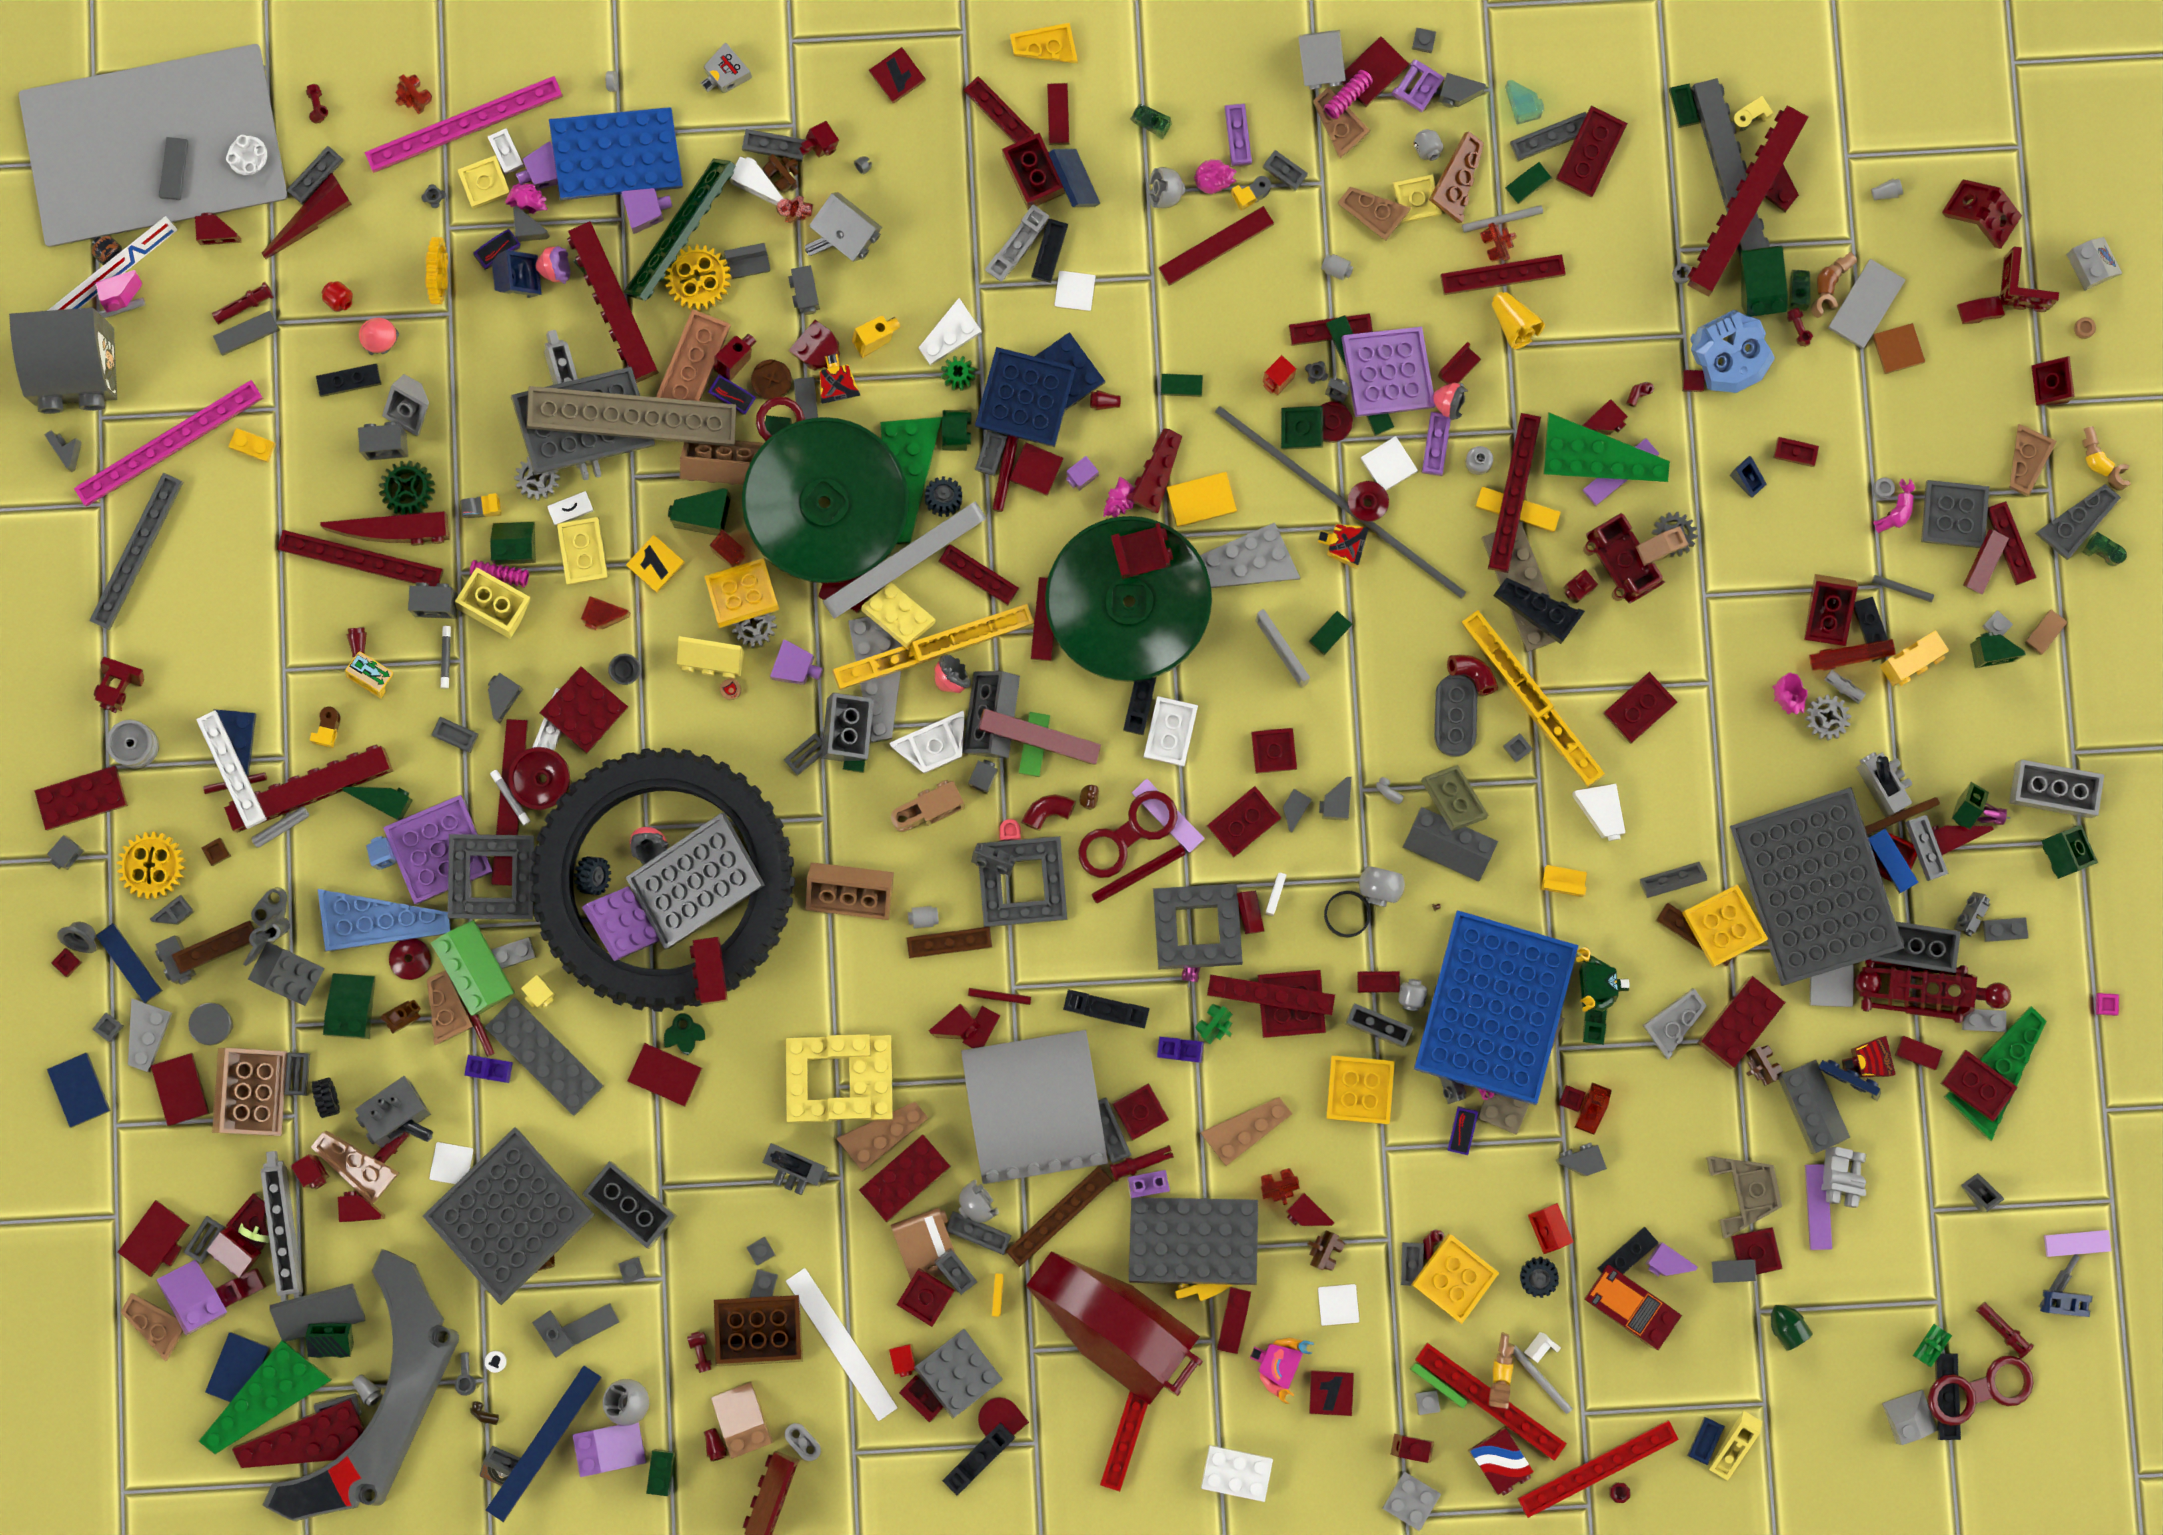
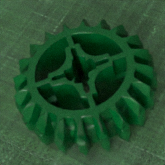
M410 460L407 462V466H405L403 461H400V467L392 464L394 469L392 472L386 469L388 477L381 476V479L385 481V483L379 484V487L384 489L379 492V495L384 497L382 502L384 504L388 503L387 508L389 510L394 508L395 514H398L400 511L402 515H407L408 511L410 514H415V509L422 513L420 507L423 505L425 508H428L429 505L426 501H433V498L429 495L435 493V489L429 488L435 485V482L430 480L433 477L432 474L427 473L428 469L426 467L421 468V464L418 462L414 466ZM407 473L415 474L414 476H410L408 479H402L399 477ZM422 479L423 490L421 495L416 492V488L419 485L418 482ZM395 481L398 484V490L393 498L391 490ZM401 483H403L405 486L407 485L408 487H410V490L414 494H412L410 491L404 490V487L401 485ZM406 498H413L415 500L407 504L399 503Z

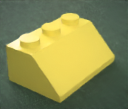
M476 567L456 598L455 605L457 610L511 639L522 621L531 598Z
M679 636L677 665L682 668V671L693 673L694 670H700L702 674L709 676L719 673L723 674L722 677L728 679H735V676H741L744 651L741 646Z

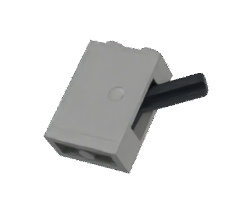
M1873 752L1860 760L1861 765L1856 768L1885 818L1912 804L1905 791L1906 788L1912 786V781L1907 778L1900 782L1899 779L1905 776L1902 769L1896 772L1893 771V769L1901 764L1897 758L1889 762L1888 757L1883 752L1878 755Z

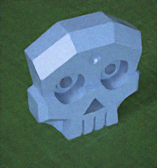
M1732 310L1698 327L1697 332H1695L1696 334L1693 333L1690 339L1693 344L1691 352L1696 363L1702 366L1707 389L1713 391L1737 393L1761 381L1775 359L1770 347L1764 340L1766 333L1761 321L1736 310ZM1728 336L1727 342L1723 340V338ZM1749 344L1750 349L1745 351V346ZM1719 358L1723 360L1721 365H1718Z

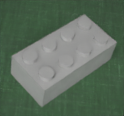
M2020 760L2015 763L2009 804L2094 818L2099 814L2104 774Z

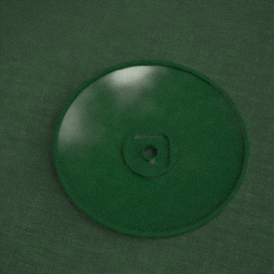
M817 417L805 419L776 432L760 447L753 457L743 484V516L754 544L762 555L775 567L790 576L808 582H844L857 578L876 567L890 554L897 544L908 514L907 482L894 453L887 444L870 430L851 421L839 418ZM827 497L830 500V506L822 508L818 503L819 499Z
M1122 516L1109 518L1085 528L1063 547L1053 563L1048 576L1045 603L1050 628L1058 644L1068 657L1094 675L1114 681L1131 682L1160 676L1178 666L1194 651L1209 623L1212 607V590L1210 578L1201 556L1182 534L1168 525L1153 519ZM1160 523V527L1165 528L1168 540L1164 541L1166 548H1171L1173 560H1170L1171 566L1122 579L1111 536L1119 534L1120 537L1154 528L1156 527L1155 524ZM1128 596L1135 599V604L1132 607H1126L1123 603L1124 599Z

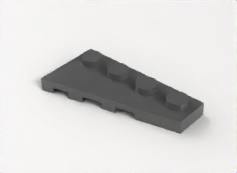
M2104 484L2035 534L2068 560L2121 497Z

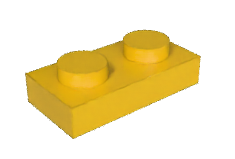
M236 428L228 447L268 463L276 444Z

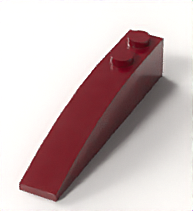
M445 511L320 522V526L326 531L366 541L411 543L413 546H419L427 541H431L432 544L444 543V540H450L448 515Z

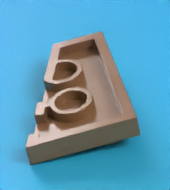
M1328 87L1313 100V103L1339 159H1341L1366 137L1370 130L1349 108L1342 115H1339L1338 119L1331 118L1325 112L1324 106L1336 95Z
M445 970L428 978L427 985L431 1005L434 1045H438L474 1026L447 971Z
M131 1293L121 1313L145 1337L147 1342L154 1347L162 1359L168 1361L183 1334L176 1316Z

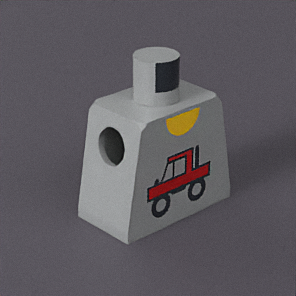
M724 43L705 64L704 69L708 77L700 82L706 92L717 86L722 93H726L750 80L752 76L750 70L729 45Z

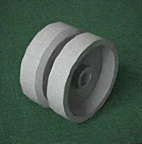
M124 720L117 723L109 731L106 739L107 751L111 758L119 764L133 769L149 765L157 756L159 749L158 738L155 732L148 726L135 720Z

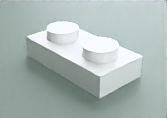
M507 129L488 136L505 175L524 167Z

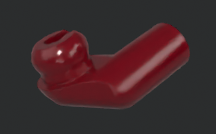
M1643 382L1634 385L1626 404L1636 407L1639 397L1653 393V384Z
M1432 1230L1423 1239L1424 1259H1430L1434 1254V1247L1444 1239L1442 1231Z

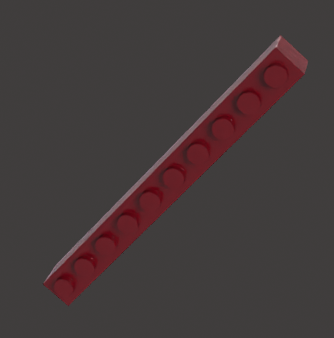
M1788 105L1784 111L1779 110L1774 119L1777 122L1776 126L1769 128L1764 137L1768 139L1764 146L1760 144L1755 153V156L1758 157L1756 162H1750L1745 171L1748 174L1746 180L1741 179L1736 188L1738 191L1736 198L1731 197L1726 206L1729 209L1726 216L1722 214L1716 224L1719 226V229L1716 233L1712 231L1707 240V243L1710 244L1707 250L1702 249L1697 260L1700 261L1698 267H1692L1687 278L1690 279L1688 286L1708 297L1711 295L1809 116Z

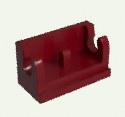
M917 1375L899 1392L929 1423L944 1408L929 1387Z

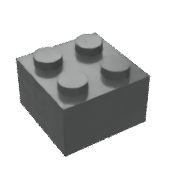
M386 422L384 426L364 424V427L358 428L359 452L367 461L408 457L407 433L397 422Z
M416 583V586H409L408 611L414 617L457 619L455 600L458 594L452 587H449V584L437 583L436 586H428V583Z

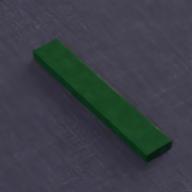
M1344 315L1327 322L1326 326L1347 372L1341 337L1353 334ZM1388 413L1366 416L1374 436L1394 428Z

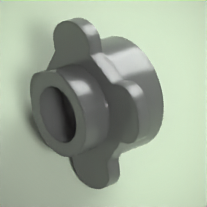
M431 184L421 198L423 202L431 204L432 208H438L440 201L446 197V193L443 190L440 191L436 185Z
M1319 361L1312 365H1306L1305 370L1308 372V381L1311 384L1319 380H1327L1328 374L1325 373L1324 362Z

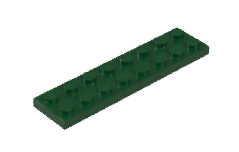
M713 158L624 290L626 295L646 301L653 295L655 286L663 280L669 265L676 261L679 250L688 243V237L698 228L700 219L710 210V204L714 198L721 194L723 185L733 176V170L736 165L731 161Z

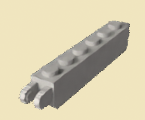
M556 330L548 331L546 334L548 343H545L544 354L553 385L578 379L567 342L559 340ZM598 460L576 465L580 469L584 481L589 480V473L586 467L592 465L595 477H601Z
M277 1151L266 1152L267 1163L263 1164V1169H261V1180L276 1291L278 1296H281V1302L289 1300L288 1295L294 1294V1299L302 1297L303 1285L287 1167L284 1166L283 1161L278 1160Z

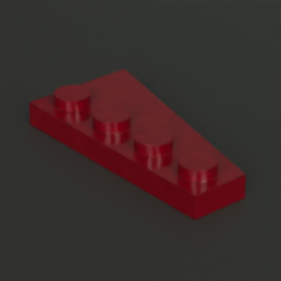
M1167 428L1162 430L1152 449L1153 455L1151 459L1146 460L1142 476L1137 477L1134 483L1136 487L1133 493L1128 494L1126 499L1152 513L1159 512L1181 443L1182 436Z

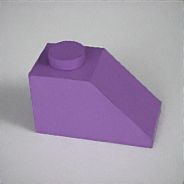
M1663 1242L1657 1245L1645 1263L1650 1266L1648 1270L1658 1277L1660 1274L1668 1276L1696 1271L1698 1268Z

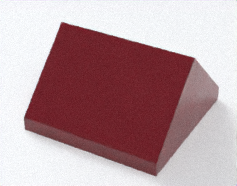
M2070 356L2031 365L2037 406L2066 404L2075 397Z

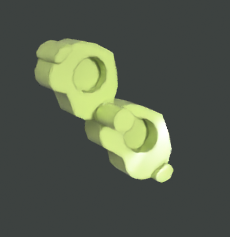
M241 1223L238 1232L243 1236L264 1243H269L270 1241L269 1236L257 1234L259 1227L255 1226L254 1231L251 1232Z

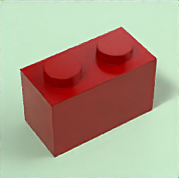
M1281 355L1264 372V388L1271 394L1274 392L1278 396L1295 378L1297 368Z

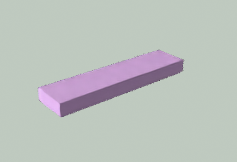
M1146 779L1132 794L1136 798L1146 791H1158V789ZM1149 799L1143 802L1142 805L1165 827L1169 820L1167 806L1157 799ZM1177 810L1178 819L1175 828L1170 834L1190 853L1205 838Z

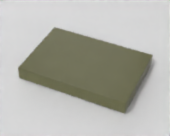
M1458 765L1422 778L1423 785L1451 831L1485 820L1489 816Z

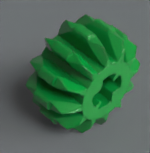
M953 356V362L947 359L945 361L947 366L941 367V370L945 372L941 375V379L946 380L945 386L952 384L953 391H955L957 386H959L960 391H963L964 384L970 387L971 383L969 380H975L973 373L976 372L974 367H970L972 365L971 360L964 363V356L960 358V361H957L956 356ZM958 370L959 372L962 370V376L958 377L957 375L955 377L954 371Z

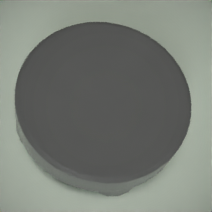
M205 1003L198 1006L189 1018V1031L192 1037L205 1045L211 1046L223 1042L233 1028L229 1012L223 1006L215 1003Z

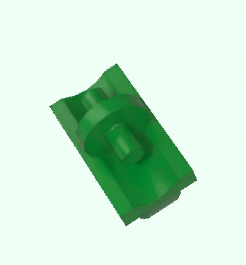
M1212 1004L1207 1011L1208 1015L1213 1017L1212 1021L1208 1024L1201 1020L1195 1027L1201 1034V1037L1209 1044L1215 1038L1221 1040L1224 1035L1228 1037L1232 1035L1228 1029L1232 1025L1229 1019L1233 1014L1224 1006L1220 1007Z
M1933 1324L1912 1356L1931 1368L1952 1335L1936 1324Z

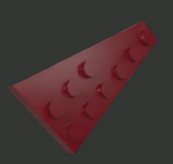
M351 1398L234 1446L232 1450L241 1468L334 1461L352 1446L364 1432L365 1427Z

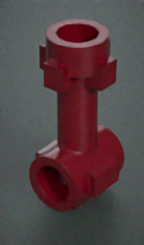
M311 84L307 86L306 94L311 99L313 111L310 112L309 118L313 123L317 124L321 123L328 116V109L320 103L319 97L322 96L319 85Z
M1794 308L1787 312L1788 322L1793 321L1798 332L1797 344L1804 347L1809 346L1813 338L1812 332L1805 330L1801 317L1804 316L1799 308Z
M699 1331L687 1336L690 1349L695 1348L699 1363L695 1364L696 1369H698L699 1373L712 1370L710 1366L712 1362L706 1359L703 1345L707 1344L705 1333H700Z

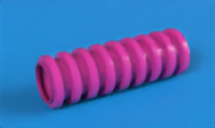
M1359 70L1358 74H1355L1354 78H1351L1345 87H1342L1341 91H1338L1337 95L1333 96L1328 104L1324 106L1325 112L1331 118L1338 119L1339 115H1342L1348 106H1351L1352 102L1365 91L1364 89H1367L1373 83L1371 75L1364 70Z
M473 560L470 566V577L477 567L509 585L515 584L517 587L521 585L522 588H525L528 583L529 572L526 569L524 571L521 568L516 570L515 567L510 569L509 566L503 567L500 564L497 566L495 563L490 565L489 562L484 564L483 561L478 562L477 560Z

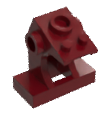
M103 657L100 664L105 677L101 684L96 686L94 696L95 700L100 703L99 707L116 713L117 710L122 711V705L126 700V694L124 693L126 687L129 684L141 687L144 682V674L142 669ZM114 678L121 680L117 688L109 686Z

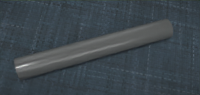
M1874 575L1872 583L1932 602L1934 594Z

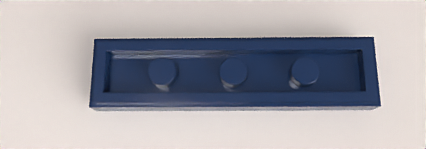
M114 923L96 935L144 1003H147L163 991Z

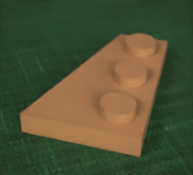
M1349 187L1338 201L1341 207L1385 241H1387L1411 210L1410 207L1405 205L1403 206L1353 187Z
M2018 424L2009 488L2028 497L2057 441Z

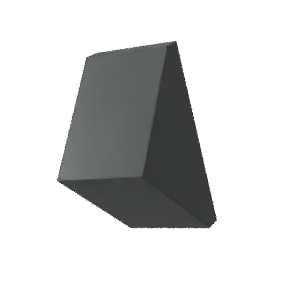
M518 206L513 208L515 237L519 242L543 240L550 237L546 229Z
M1979 1173L1961 1185L1980 1212H1988L2004 1200L2003 1196Z

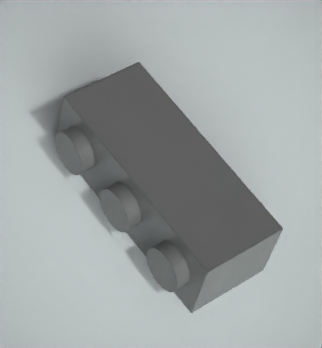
M1355 1003L1352 1005L1345 1025L1401 1048L1406 1047L1413 1030L1411 1026Z

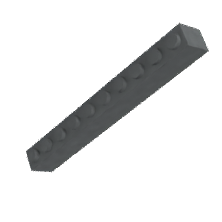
M1718 78L1696 83L1691 90L1725 209L1728 212L1729 209L1726 206L1731 197L1736 198L1738 194L1736 188L1741 179L1746 180L1747 178L1745 173L1747 166L1740 156L1741 145L1734 136L1736 129L1734 123L1730 122L1729 105L1724 102V87L1722 84H1719ZM1757 212L1737 246L1740 260L1741 251L1770 247L1767 237L1764 238L1762 231L1764 230L1763 220L1758 217Z

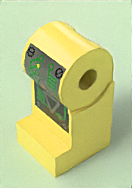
M1763 96L1739 110L1733 117L1732 122L1735 125V129L1742 132L1759 118L1763 122L1770 119L1773 111Z

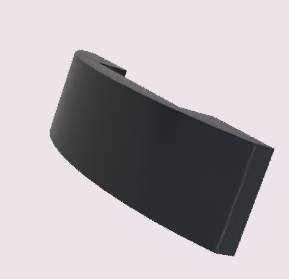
M1157 677L1134 681L1123 731L1144 735Z
M1068 989L1063 1010L1145 1029L1150 1008Z
M1000 1422L942 1481L958 1496L1016 1437Z

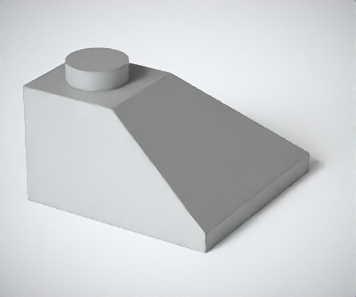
M403 374L392 384L382 414L384 418L391 422H397L402 428L416 436L420 433L429 406V401L422 384Z
M1923 1390L1882 1403L1896 1444L1904 1445L1922 1439L1937 1431Z

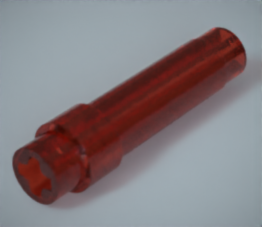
M1893 639L1834 650L1832 648L1820 650L1819 653L1809 655L1812 671L1821 669L1826 671L1836 669L1839 666L1893 656L1896 653Z

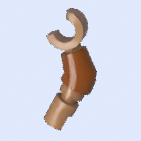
M1849 252L1845 257L1838 258L1834 265L1831 264L1829 267L1823 268L1819 273L1817 289L1820 297L1811 306L1812 314L1816 318L1821 317L1824 313L1821 306L1822 302L1828 304L1829 309L1834 310L1838 307L1836 299L1831 295L1834 294L1835 285L1839 281L1838 278L1842 275L1841 273H1845L1857 263L1853 253Z

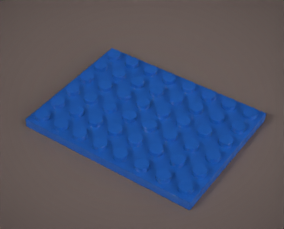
M1457 910L1413 1070L1537 1105L1579 945Z

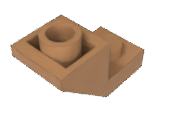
M1679 526L1636 546V549L1645 566L1659 561L1667 554L1683 549L1689 544Z

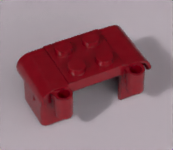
M1620 513L1586 534L1588 542L1583 547V552L1588 556L1596 553L1617 586L1612 592V598L1615 601L1625 599L1631 604L1663 585L1665 581L1662 580L1663 576L1655 563L1644 566L1636 549V546L1640 545L1634 533L1630 531L1632 526L1624 514ZM1588 546H1592L1593 550H1589ZM1616 591H1620L1622 596H1618Z

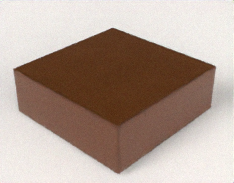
M220 837L202 847L211 866L231 856Z

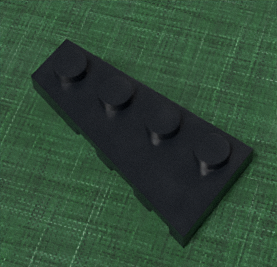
M1509 578L1504 580L1493 595L1560 644H1562L1585 612L1579 608H1572L1563 601L1553 600L1544 593L1539 594L1532 591L1530 587Z

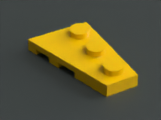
M1070 22L1010 34L1014 56L1078 64Z

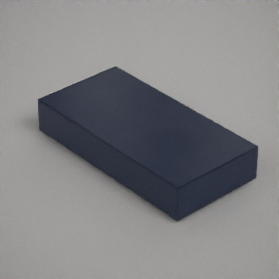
M1704 1417L1687 1456L1708 1465L1725 1426Z

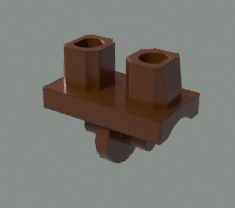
M774 154L769 156V162L762 168L765 175L769 179L776 173L781 176L774 183L781 193L790 188L792 190L798 187L796 180L789 172L794 176L799 173L795 168L798 165V161L796 159L789 161L787 157H784L781 160L785 165L783 166Z
M415 1000L406 1001L384 1013L380 1018L387 1023V1027L394 1034L417 1021L421 1017L418 1014L421 1008Z
M1769 1045L1758 1046L1746 1053L1750 1060L1747 1063L1751 1069L1746 1072L1748 1076L1754 1074L1757 1081L1761 1079L1764 1086L1779 1079L1778 1076L1783 1072L1780 1064L1775 1063L1771 1065L1767 1058L1773 1055Z
M1326 1230L1323 1237H1317L1315 1243L1308 1241L1307 1244L1312 1247L1309 1254L1313 1256L1310 1263L1311 1266L1320 1270L1333 1271L1336 1260L1329 1256L1332 1250L1340 1253L1345 1246V1243L1338 1238L1339 1235Z

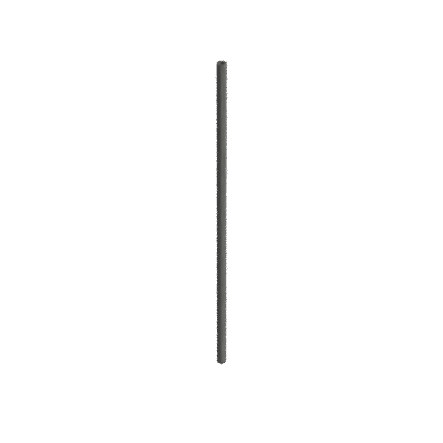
M1221 406L1217 408L1216 414L1462 599L1466 593L1463 589L1373 521L1366 522L1356 518L1351 513L1348 502Z

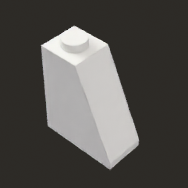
M1616 784L1576 790L1572 793L1573 798L1602 839L1608 838V841L1621 839L1620 836L1625 834V828Z

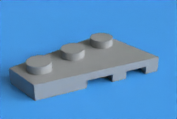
M1692 988L1643 1024V1027L1666 1059L1671 1057L1676 1046L1681 1043L1683 1036L1693 1026L1707 1005L1697 991Z

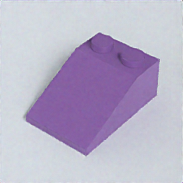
M196 1260L156 1280L186 1336L224 1317L227 1313L217 1292Z
M639 1422L630 1426L615 1425L573 1434L580 1477L646 1463Z

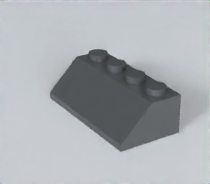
M1004 671L974 672L963 745L964 754L992 758H1009L1011 739L978 730L983 709L1015 717L1020 676Z
M1421 807L1402 848L1479 882L1498 841L1468 827L1451 831L1443 816Z
M1896 921L1904 949L1871 959L1878 962L1956 973L1961 931Z
M1813 1060L1778 1076V1080L1811 1154L1825 1150L1850 1138L1824 1076L1819 1070L1817 1060Z

